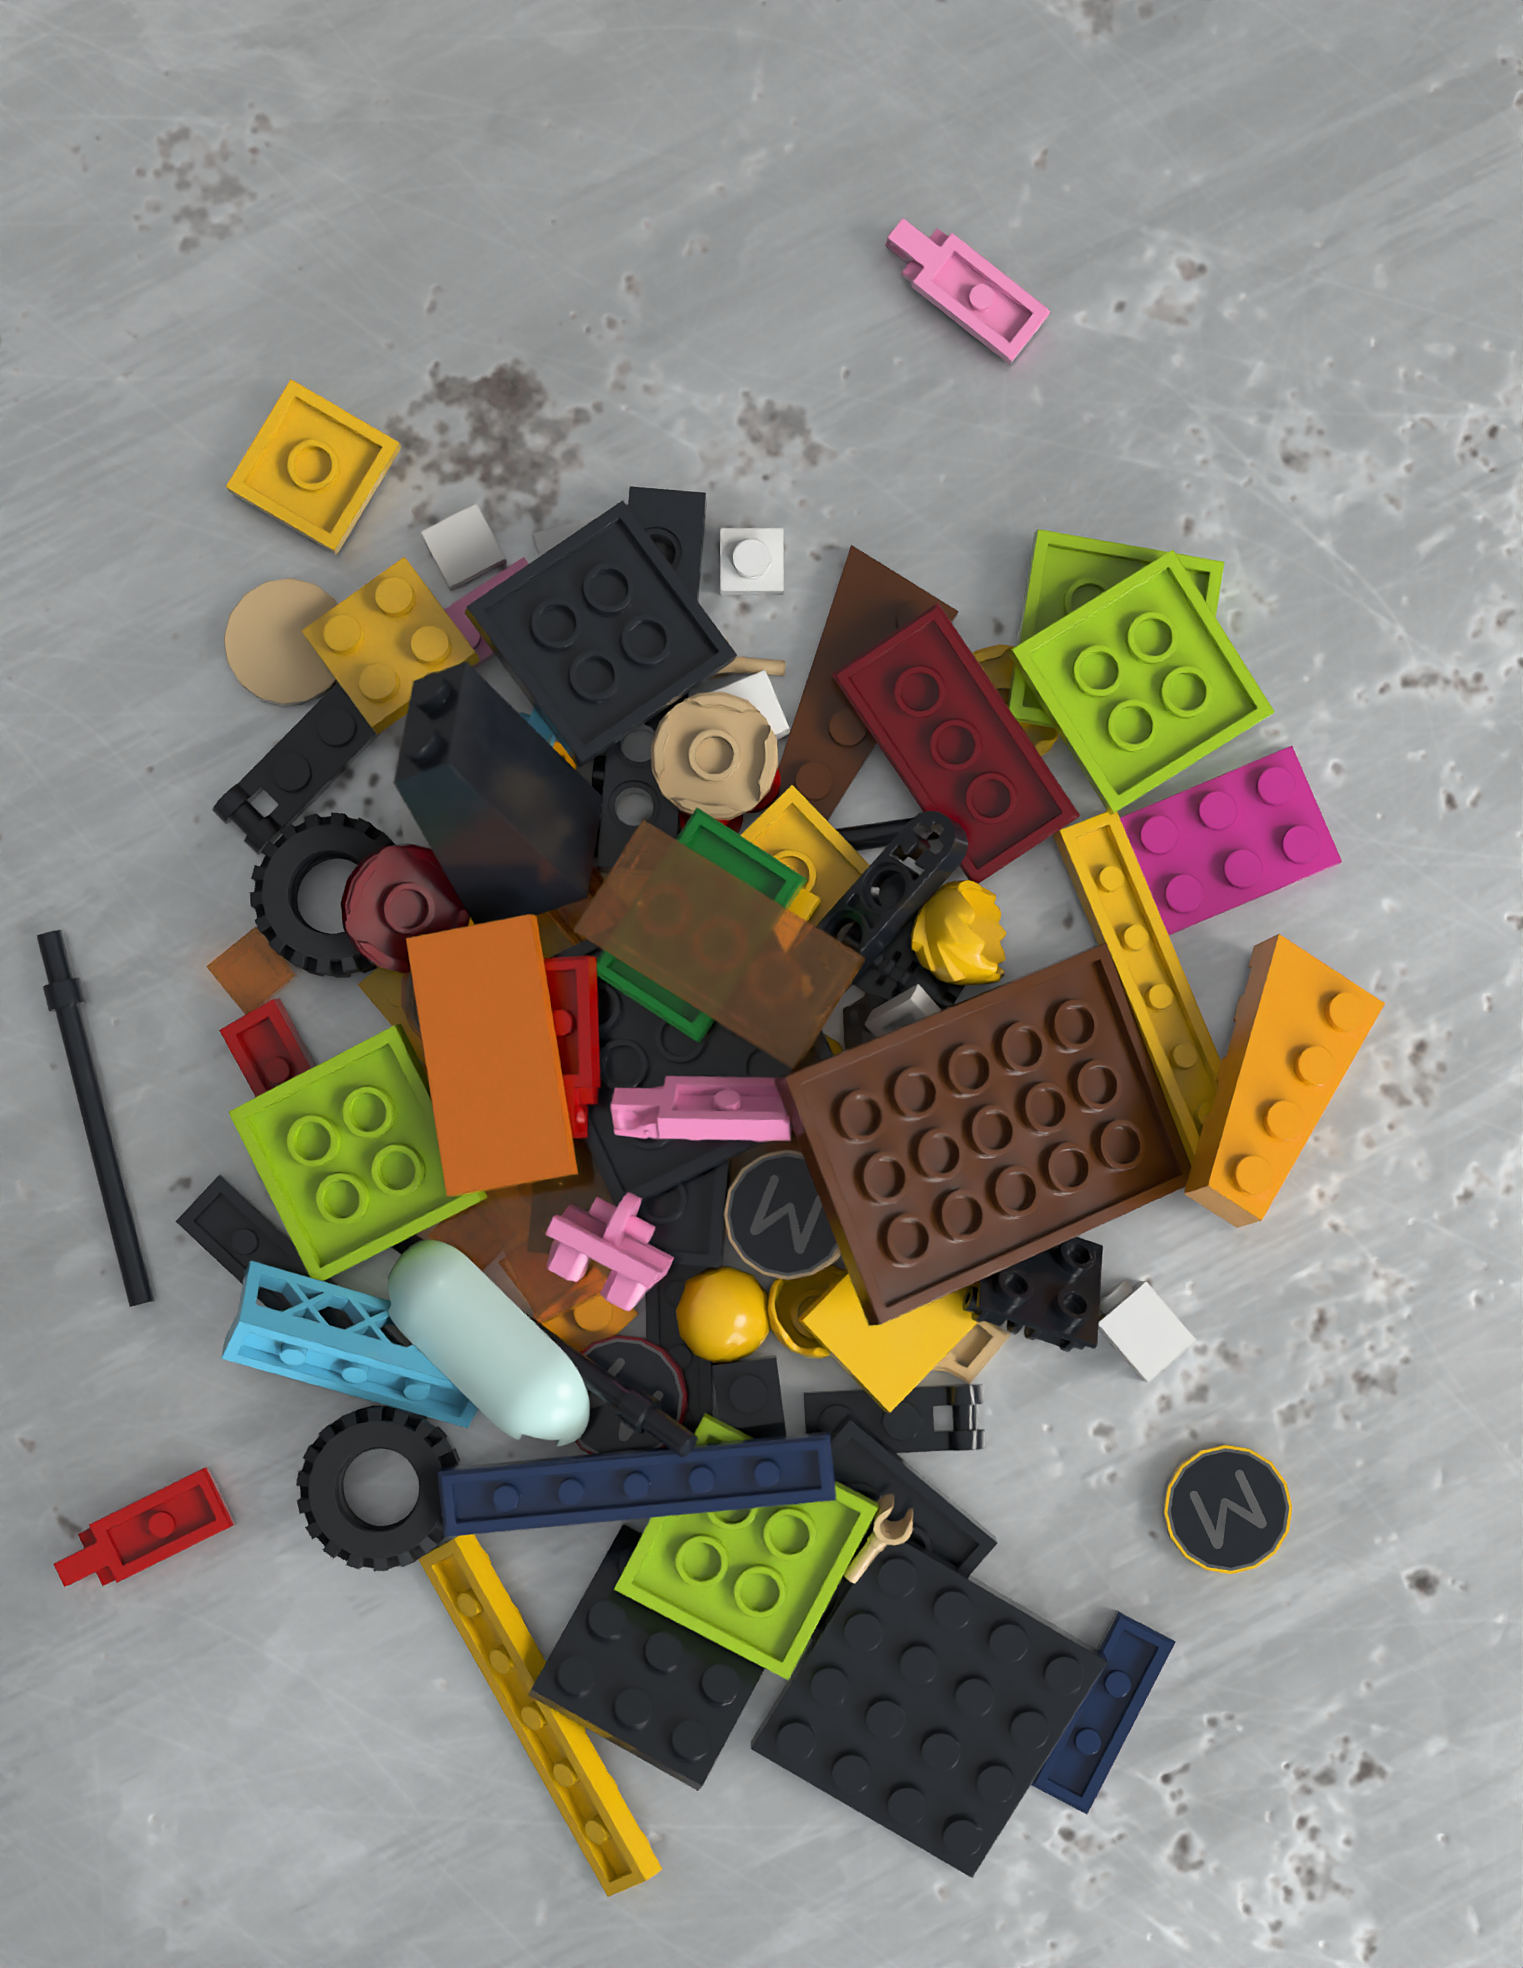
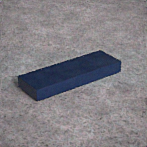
M1116 1610L1096 1649L1106 1655L1108 1662L1031 1785L1088 1814L1176 1641Z

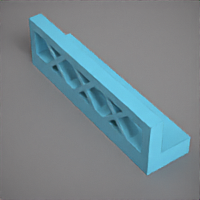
M254 1261L249 1262L244 1274L238 1312L225 1337L221 1359L465 1428L469 1427L478 1411V1408L413 1344L408 1347L393 1344L383 1334L380 1328L388 1324L395 1325L388 1312L392 1304L391 1301ZM263 1287L282 1293L292 1305V1308L281 1312L256 1305L258 1288ZM328 1306L343 1310L354 1325L345 1330L330 1326L318 1311Z

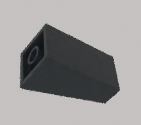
M466 661L414 680L394 784L474 925L529 914L537 916L587 899L603 797Z

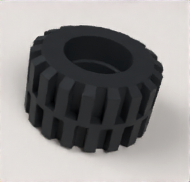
M331 812V816L320 817L318 814L305 816V822L297 826L290 823L281 829L282 836L274 844L269 841L261 851L265 855L260 866H254L251 879L255 881L254 892H250V904L255 909L257 919L254 921L259 932L268 940V945L278 955L296 967L322 977L329 975L336 978L351 977L352 973L360 971L365 974L377 967L354 949L345 931L331 934L312 928L303 919L299 911L298 891L306 874L319 863L331 859H344L358 865L363 858L378 849L396 844L384 832H381L372 823L362 818L357 820L348 817L345 813Z
M391 1406L361 1408L341 1416V1418L333 1423L328 1424L318 1434L319 1436L315 1442L308 1446L303 1456L305 1462L302 1470L298 1472L296 1486H300V1499L297 1500L299 1514L304 1513L308 1522V1526L305 1528L311 1538L317 1537L325 1546L322 1550L333 1559L338 1556L347 1561L346 1566L359 1570L362 1567L373 1568V1571H388L390 1568L404 1567L416 1562L445 1538L438 1471L441 1468L459 1467L458 1462L461 1460L456 1448L452 1449L448 1443L446 1433L439 1426L435 1427L428 1422L426 1416ZM388 1449L401 1454L410 1462L418 1477L419 1494L412 1511L397 1523L385 1526L369 1524L356 1516L346 1501L343 1488L345 1473L356 1457L369 1450Z

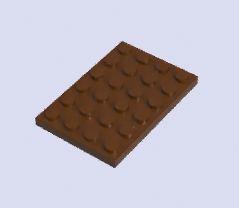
M1106 943L1083 950L774 1079L868 1326L882 1325L1186 1187L1191 1170L1190 1161Z

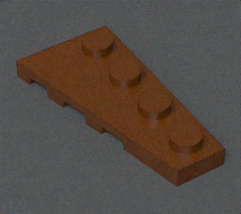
M853 545L850 547L778 767L781 776V789L777 799L793 785L827 821L831 818L877 744L831 674L937 602H939L952 623L959 612Z

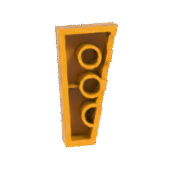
M1280 934L1253 947L1248 965L1251 971L1244 995L1240 996L1233 1018V1022H1236L1227 1055L1221 1060L1216 1077V1082L1219 1083L1211 1112L1205 1117L1184 1191L1185 1195L1236 1228L1263 1220L1385 1005L1383 1001Z

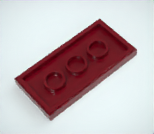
M939 602L831 674L922 811H939L963 827L967 834L968 848L966 856L959 866L968 880L979 884L1080 817L1079 812Z

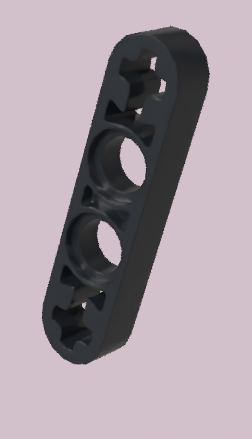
M929 810L916 815L790 954L788 958L798 980L800 981L804 975L812 977L810 983L815 990L807 999L816 1017L825 1014L837 1003L961 864L966 856L968 840L967 834L960 824L939 811ZM933 831L940 835L939 839L944 845L937 854L930 851L931 846L926 841ZM908 857L916 861L915 865L924 869L921 875L903 864ZM902 875L906 886L903 897L895 905L883 907L879 901V890L882 883L890 876ZM858 922L863 934L860 945L852 953L840 955L836 946L838 933L845 925ZM821 954L829 961L838 965L834 972L826 969L828 965L818 960Z

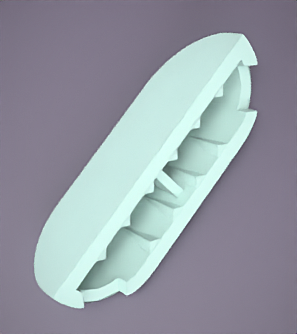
M421 1240L403 1252L388 1275V1292L392 1303L388 1312L402 1334L495 1426L512 1438L520 1440L522 1434H526L539 1439L556 1440V1446H563L579 1439L589 1421V1398L581 1375L565 1352L458 1249L437 1240Z

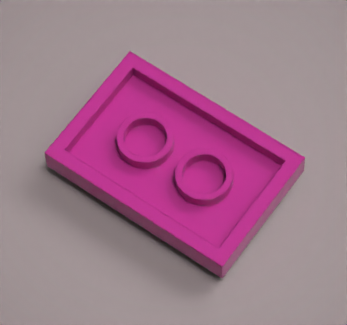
M1289 746L1120 817L1169 936L1342 863L1293 746Z

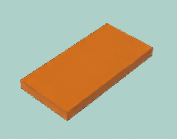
M529 914L406 938L446 1195L454 1197L578 1174L537 916Z

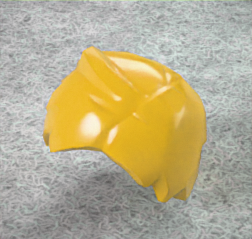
M958 880L942 884L918 911L911 931V949L915 951L920 964L928 969L938 981L956 985H984L1000 982V979L1004 976V970L998 966V964L1006 960L1000 943L1006 936V931L999 924L1001 909L995 904L996 894L974 881Z

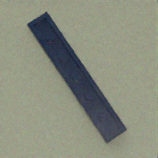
M830 1431L696 1444L693 1450L684 1458L668 1447L450 1467L441 1468L438 1471L445 1537L833 1501L837 1498Z

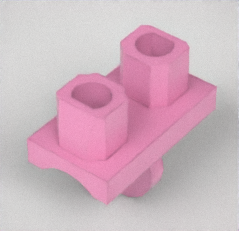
M631 1192L624 1196L618 1207L600 1197L595 1199L589 1212L570 1204L561 1216L556 1215L553 1217L546 1232V1235L554 1239L546 1266L548 1270L567 1280L578 1282L584 1277L591 1259L609 1267L612 1270L600 1294L606 1301L627 1311H630L641 1300L647 1290L667 1274L674 1257L648 1244L654 1233L655 1226L636 1217L640 1208L641 1198Z

